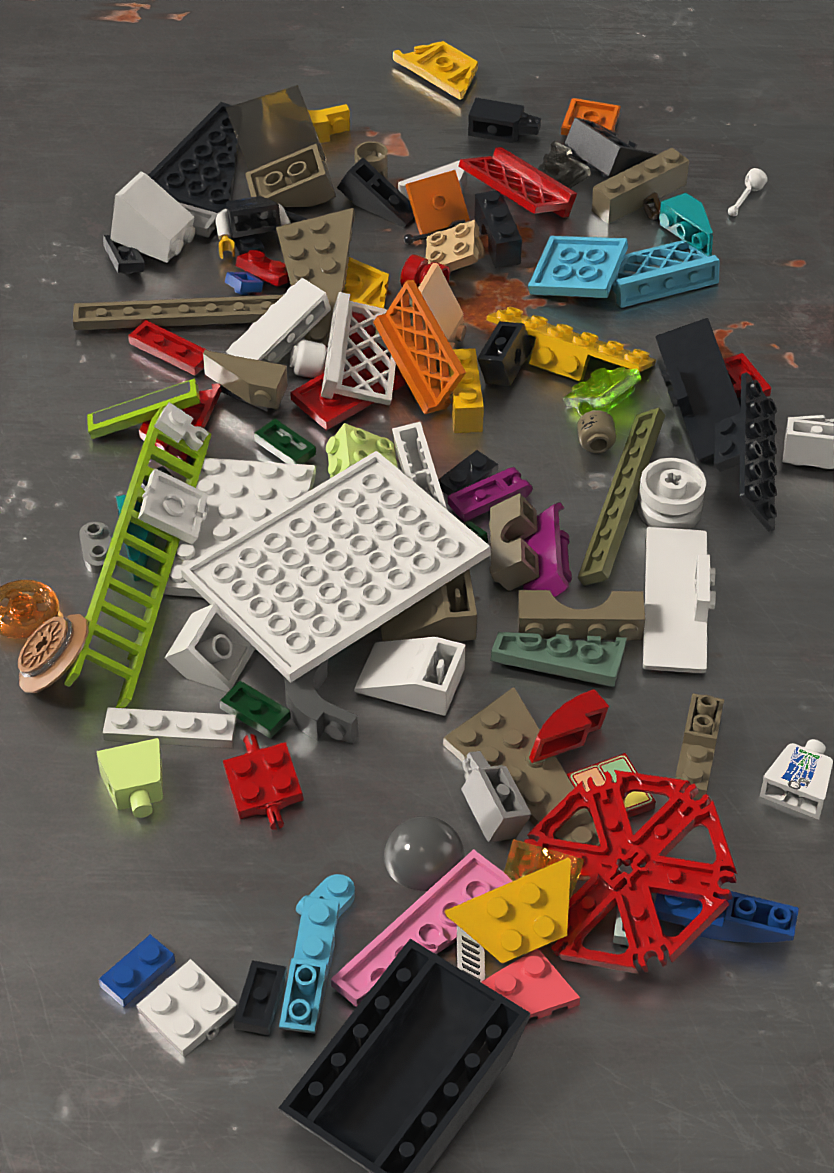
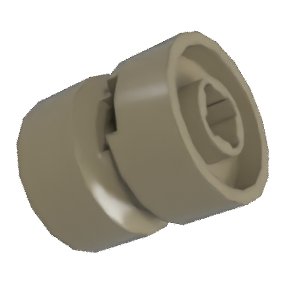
M376 141L362 142L357 145L354 152L355 164L361 158H364L388 180V149L386 146Z

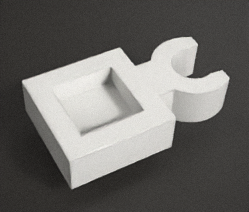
M170 402L163 409L154 425L155 428L177 443L184 439L188 447L194 451L199 450L203 445V440L209 434L204 428L193 426L191 424L193 418Z

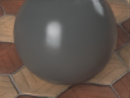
M418 816L402 822L390 834L384 849V864L390 876L402 886L419 891H428L465 857L464 847L457 832L446 822L430 816Z

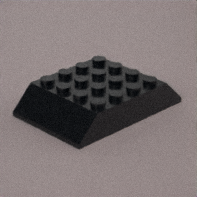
M410 938L278 1109L281 1113L370 1173H428L511 1060L529 1020L530 1012Z

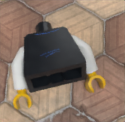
M262 196L227 201L226 209H223L216 217L218 238L221 240L219 242L220 258L223 259L224 251H231L232 257H235V243L230 239L231 237L236 238L277 231L276 227L291 224L283 206Z

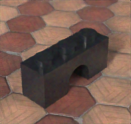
M497 190L475 194L474 219L479 226L481 235H488V252L494 267L501 268L521 264L522 238L503 195Z

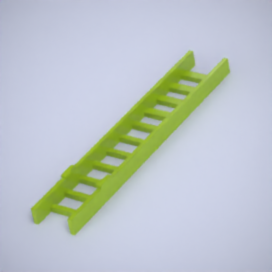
M160 407L151 419L87 615L85 616V619L88 621L89 633L83 649L69 668L64 685L70 687L80 676L84 660L87 659L125 678L116 708H125L132 700L180 541L179 538L139 520V512L134 510L136 501L143 502L144 497L142 496L145 490L141 487L143 480L148 482L149 476L154 470L148 467L149 461L152 459L186 477L185 483L196 488L212 435L208 432V436L203 440V445L198 451L189 448L184 439L177 443L154 427L164 409L163 407ZM156 439L193 457L191 464L156 447ZM129 522L167 540L164 551L127 533ZM125 543L158 560L160 565L157 574L119 555L122 544ZM115 565L154 584L150 596L112 578ZM108 588L145 606L146 611L143 620L105 601ZM100 611L139 630L137 640L132 642L98 625L97 621ZM95 635L129 652L127 660L130 661L129 666L126 667L90 649L89 645L92 636Z

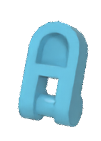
M335 874L324 879L310 895L305 896L339 901V918L354 902L355 886L349 877ZM304 897L296 906V912L299 915L302 914Z

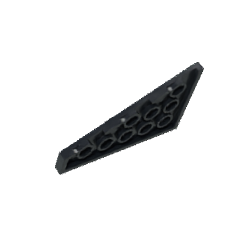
M220 102L148 176L179 203L215 213H220L223 209H226V202L231 201L243 120L242 109Z

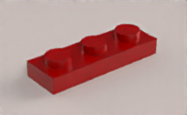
M147 320L128 335L129 344L194 376L204 368L203 353L207 349Z

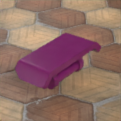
M561 502L552 505L537 515V532L524 539L538 554L539 577L523 584V590H550L552 595L556 597L569 588V583L572 581L568 554L570 540L569 534L564 530H560L559 512L564 509Z

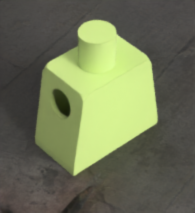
M156 738L96 751L101 777L116 808L120 810L132 808L133 815L138 818L149 816L153 811L151 803L159 802L163 799L162 758L159 739Z

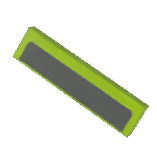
M194 378L88 414V433L92 439L149 421L160 407L165 408L169 402L180 410L199 404L198 384Z

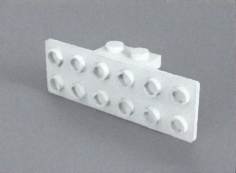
M647 527L644 601L645 626L643 640V668L646 670L706 673L707 618L709 609L715 608L716 591H710V586L715 585L716 568L710 567V555H707V532L704 530Z

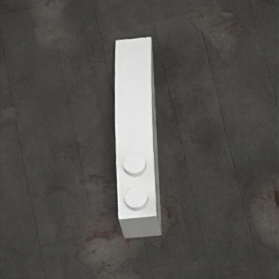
M421 422L393 428L396 452L402 472L447 509Z

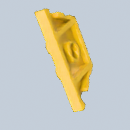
M444 41L430 45L415 46L414 52L403 54L400 50L393 52L394 61L459 100L463 99L478 70V61Z
M349 257L343 293L350 294L349 301L384 309L389 287V274Z
M569 857L447 909L445 914L503 964L567 936L571 861Z

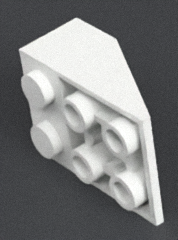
M439 637L375 642L354 688V692L446 716L465 669L466 644Z

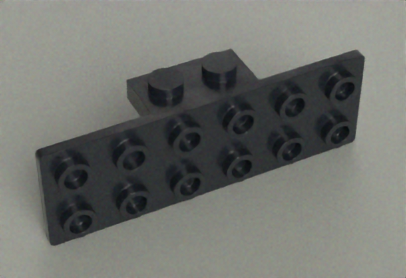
M708 318L655 337L666 370L661 371L666 387L672 386L673 388L672 391L668 392L673 408L678 406L680 408L698 462L714 458L715 424L741 413L738 398Z
M746 372L741 374V413L715 424L714 465L722 472L740 464V499L766 530L770 532L775 530V518L777 517L775 508V496H777L775 475H777L775 454H777L775 445V434L777 433L775 414L777 413V407L773 399L767 398L763 393L760 383L757 380H753Z

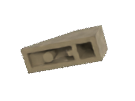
M204 350L205 375L249 404L278 409L288 387L286 365Z

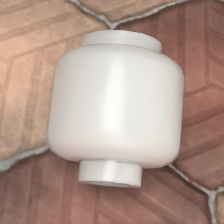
M301 340L298 345H293L289 367H293V371L297 376L311 379L316 378L324 373L327 347L323 343Z

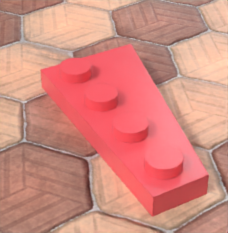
M538 948L481 982L530 1012L529 1018L536 1016L537 1019L552 1015L553 1010L565 1006L570 1009L580 1005L578 994Z

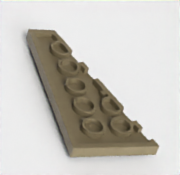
M354 208L276 227L291 286L295 285L301 278H304L326 292L331 310L304 337L305 340L325 344L327 349L333 308L339 292H343L346 284L350 256L349 247L353 234L352 225L355 219Z
M514 687L443 737V746L461 762L467 758L469 752L480 751L490 766H506L532 814L528 820L534 826L574 789L556 756L535 763L529 760L540 729ZM587 809L578 810L554 836V839L601 846L593 818Z

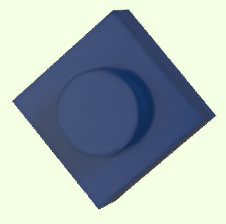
M227 272L225 283L233 287L234 292L238 294L250 295V292H262L264 282L249 272Z

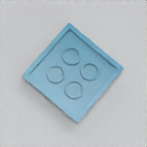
M550 236L528 284L529 293L543 296L608 298L628 249L627 238Z

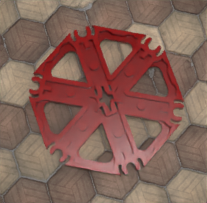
M614 770L616 782H614L611 774L607 771L604 772L606 781L601 786H596L592 777H589L587 784L590 790L586 792V787L583 781H581L527 834L529 839L524 840V845L527 850L534 851L531 856L520 855L519 861L523 866L518 865V869L522 878L569 857L571 861L570 879L586 881V883L569 899L567 936L558 939L551 947V950L561 960L639 974L636 969V960H638L644 972H649L647 961L651 957H658L662 967L667 965V959L664 954L667 950L669 958L673 963L729 906L728 900H732L731 891L729 889H722L721 886L726 882L736 883L737 879L734 873L737 874L716 806L714 801H711L709 795L705 794L701 799L693 800L699 791L697 786L690 784L688 780ZM631 792L667 796L669 800L634 834L625 805L626 796ZM589 809L601 846L554 839V836L578 810ZM703 826L709 830L716 852V860L713 864L666 857L693 828ZM624 864L627 867L631 866L633 871L630 874L627 872L621 873L619 867ZM652 893L698 900L702 903L703 908L700 914L679 935L669 937L663 933ZM618 905L629 944L628 949L622 954L586 949L583 946L585 936Z

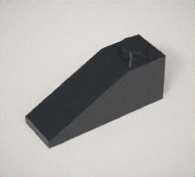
M361 158L346 173L336 187L356 206L402 227H405L414 218L410 201L364 158Z

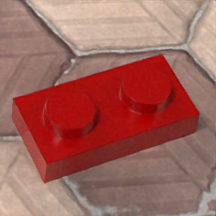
M250 250L245 254L237 256L235 266L277 287L290 282L285 263L272 260L261 251Z

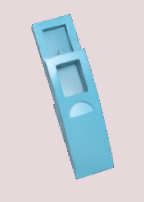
M304 897L294 958H291L279 1029L316 1033L335 947L334 937L340 903L337 900Z

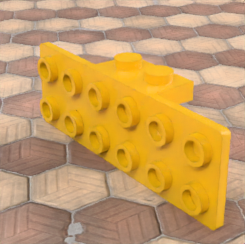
M507 307V310H498L495 313L489 314L486 319L495 324H498L499 321L524 323L527 334L536 337L529 364L577 381L584 380L590 356L638 372L646 370L656 363V359L649 357L650 353L639 349L630 351L624 349L622 343L616 341H608L606 343L598 340V336L588 332L579 334L573 332V327L565 324H557L555 326L547 323L548 319L532 315L531 318L522 315L523 311L514 307Z

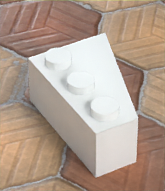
M824 415L788 417L782 462L791 463L796 466L808 465L823 469H834V419L825 420Z

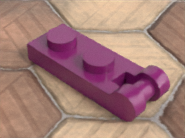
M511 467L449 495L447 504L463 522H466L490 511V507L519 493L524 498L528 497L533 490V486L527 480H522L521 473L515 467Z

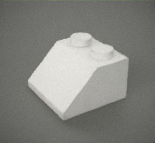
M212 604L191 614L165 656V659L186 679L228 692L234 686L255 647L226 620L221 609L217 605Z

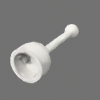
M753 168L748 172L745 177L747 188L736 204L728 209L730 216L734 217L738 214V208L751 191L761 190L767 183V175L762 170Z

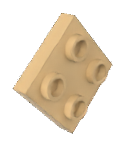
M475 220L460 223L456 227L438 231L427 236L426 259H428V264L438 262L448 266L450 271L476 263L485 256L484 247L479 238V226Z

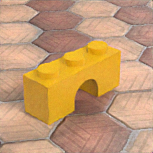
M476 348L453 349L466 371L462 380L451 393L454 433L483 432L484 405ZM449 365V376L452 377L454 372Z

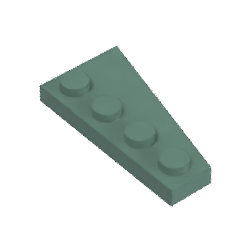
M498 632L491 650L490 661L614 687L626 649L627 638L616 637L615 642L601 641V636H587L586 641L569 640V635L556 634L555 637L550 639H542L540 634Z

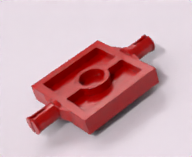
M250 734L251 745L249 737L246 735L243 738V742L245 743L247 753L223 760L239 818L244 819L254 815L267 814L270 828L277 830L274 820L276 819L278 827L281 829L284 826L280 810L290 804L304 801L287 744L283 742L260 749L257 736Z

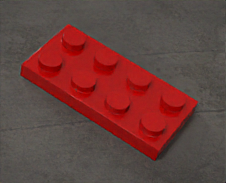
M377 342V345H378L383 351L387 350L386 348H384L381 344H379V343ZM370 347L362 351L368 359L376 355ZM355 355L347 359L352 367L361 363ZM382 360L373 364L380 373L388 370V367ZM397 364L395 367L393 392L407 384ZM367 368L358 372L365 381L374 377ZM324 373L290 392L291 401L326 431L375 403L335 393L332 399L321 397ZM351 376L342 381V385L358 386ZM379 382L370 386L376 393L385 394L386 392Z

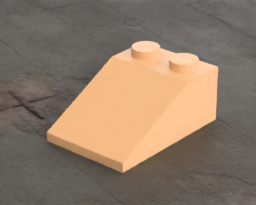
M432 263L418 289L452 349H457V344L459 341L462 342L464 340L467 329L466 325H463L464 313L439 264ZM422 317L423 330H426V323ZM423 336L424 349L427 350L426 337ZM435 340L436 353H439V345ZM436 359V365L440 368V361Z

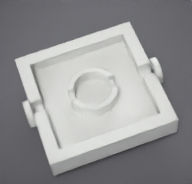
M155 468L150 474L148 484L144 489L145 493L142 496L144 498L138 519L192 545L197 540L200 526L207 517V513L204 510L208 494Z
M191 959L136 1005L138 1011L183 1057H186L206 1038L208 1040L214 1039L219 1032V1027L236 1013L238 1007L237 1003Z

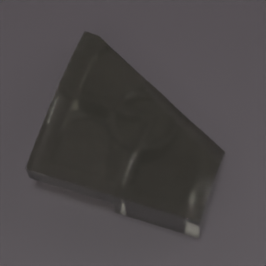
M556 141L551 143L550 153L545 154L543 163L538 167V170L569 189L591 176V170L588 166L572 158V149Z

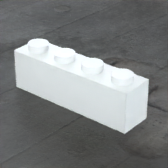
M301 278L275 304L271 305L268 311L257 322H254L237 341L233 342L226 353L277 364L292 349L293 345H296L331 310L326 292Z

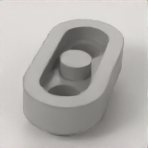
M90 522L85 524L79 531L80 543L86 568L92 573L100 574L111 543V536L107 525L101 522Z

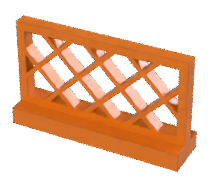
M408 280L387 312L383 315H378L373 323L423 413L428 414L449 407L451 404L449 396L462 380L466 371L414 280ZM409 294L412 297L413 307L410 306ZM410 313H413L414 327L411 326ZM422 317L426 323V330H423ZM423 336L426 337L427 350L424 349ZM435 340L439 345V353H436ZM436 359L440 361V373L437 372ZM449 365L454 372L452 377L449 376Z

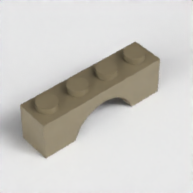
M519 590L517 610L518 633L540 634L542 639H550L559 634L569 635V639H587V636H601V640H616V637H625L627 641L643 640L645 626L643 591H612L609 598L595 608L573 609L558 602L550 590Z

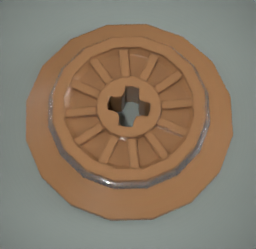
M81 614L53 617L38 627L28 638L18 658L19 686L25 693H38L50 687L75 662L84 647L89 633L88 621Z

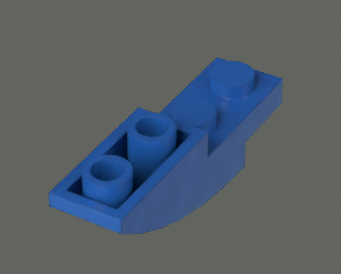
M731 891L732 900H728L729 906L699 935V937L748 943L792 941L795 935L799 908ZM656 894L655 906L660 920L684 925L686 928L702 911L703 905L698 900Z

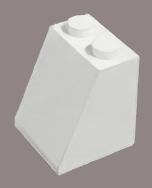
M140 172L115 195L110 239L129 248L138 249L141 253L167 263L174 255H178L181 252L182 247L186 243L192 241L195 235V228H193L194 216L146 173Z

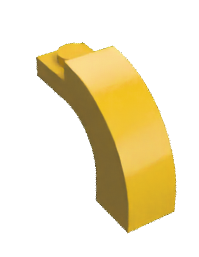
M286 92L262 97L263 118L273 132L285 139L300 143L330 142V135L350 131V110L347 104L322 110H306L294 105Z

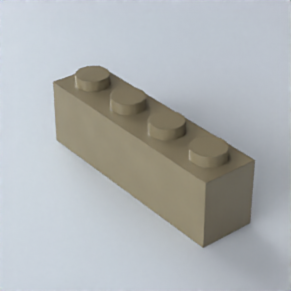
M670 148L593 186L591 211L607 224H610L642 208L643 200L652 193L657 192L659 199L687 184L689 160L674 148Z

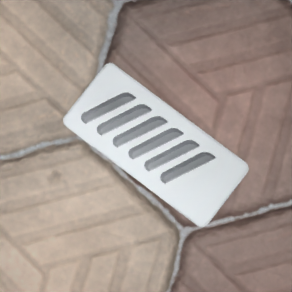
M457 925V968L482 982L485 980L484 948Z

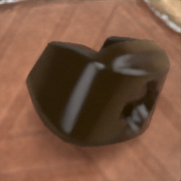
M654 192L643 200L644 210L648 218L653 221L659 220L661 209L658 193Z

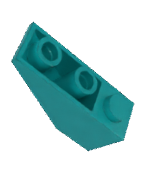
M687 193L661 201L660 225L707 257L712 256L713 231L703 204Z

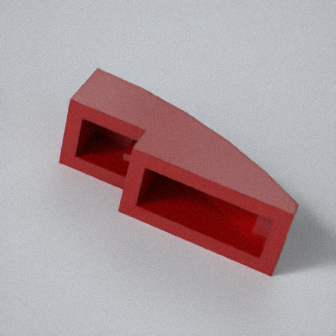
M595 689L582 693L564 703L543 724L536 737L529 760L535 763L584 746L588 733L601 729L609 705Z

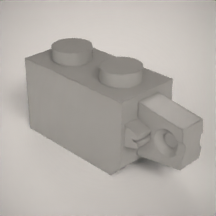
M480 751L469 752L467 758L462 763L466 782L461 790L488 843L516 839L532 814L509 770L503 765L490 766Z

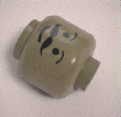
M593 410L580 417L577 423V432L583 449L592 453H603L616 442V430L610 414L600 410Z

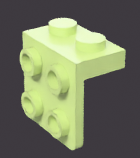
M344 423L335 436L330 437L326 445L330 478L375 451H378L397 467L394 443L385 437H380L361 428Z

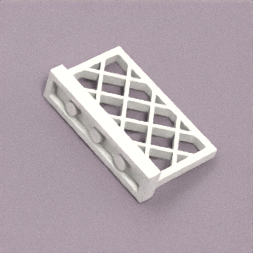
M339 292L333 308L321 397L332 399L335 393L390 406L396 363L388 349L383 351L376 342L382 339L380 334L370 337L363 329L371 324L375 327L373 323L378 315L385 314L388 309L349 301L350 294ZM352 311L362 313L367 319L358 323L352 316ZM355 332L364 340L357 345L349 338V335ZM369 346L376 355L368 359L361 349ZM355 354L361 361L360 364L354 367L346 360V357ZM380 360L388 367V370L382 373L373 365ZM367 368L374 377L365 381L358 372ZM351 376L358 386L342 385V381ZM379 382L386 392L385 394L376 393L370 386Z

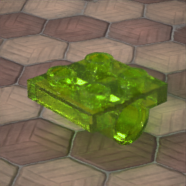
M620 367L614 370H606V368H600L590 374L591 378L587 381L574 385L571 388L572 391L563 397L567 408H576L580 416L593 410L608 412L633 394L635 391L634 384L642 378L638 369Z

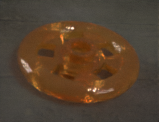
M16 580L0 586V602L5 598L10 599L7 607L0 606V619L7 615L12 620L9 624H5L0 620V635L13 639L29 638L44 622L58 616V598L55 592L47 585L34 580ZM22 592H32L34 593L33 597H31L30 595L23 594ZM46 603L47 609L38 611L37 604ZM32 619H35L36 621L35 623H32L30 625H22V623L28 622Z

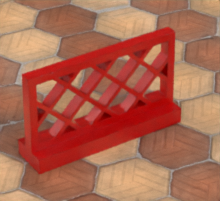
M502 147L495 148L493 156L460 159L458 165L461 169L533 214L554 212L562 218L569 217L577 193Z

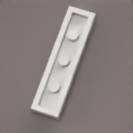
M108 707L103 728L104 741L137 743L158 738L160 744L233 748L237 723L236 715Z

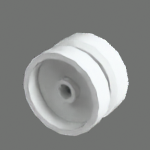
M664 458L650 463L643 470L640 480L637 510L641 520L649 527L694 528L700 521L707 483L704 473L695 464L684 459Z

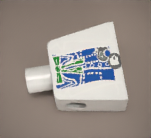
M815 739L809 740L805 748L794 743L788 744L765 773L760 797L819 820L833 765L832 758L823 755L826 750L825 745Z

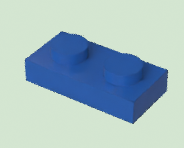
M150 934L98 979L99 985L125 1007L176 962L175 954Z

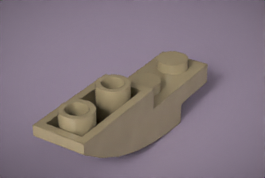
M692 693L675 779L688 780L690 784H695L699 793L693 799L699 800L703 795L707 794L724 699Z

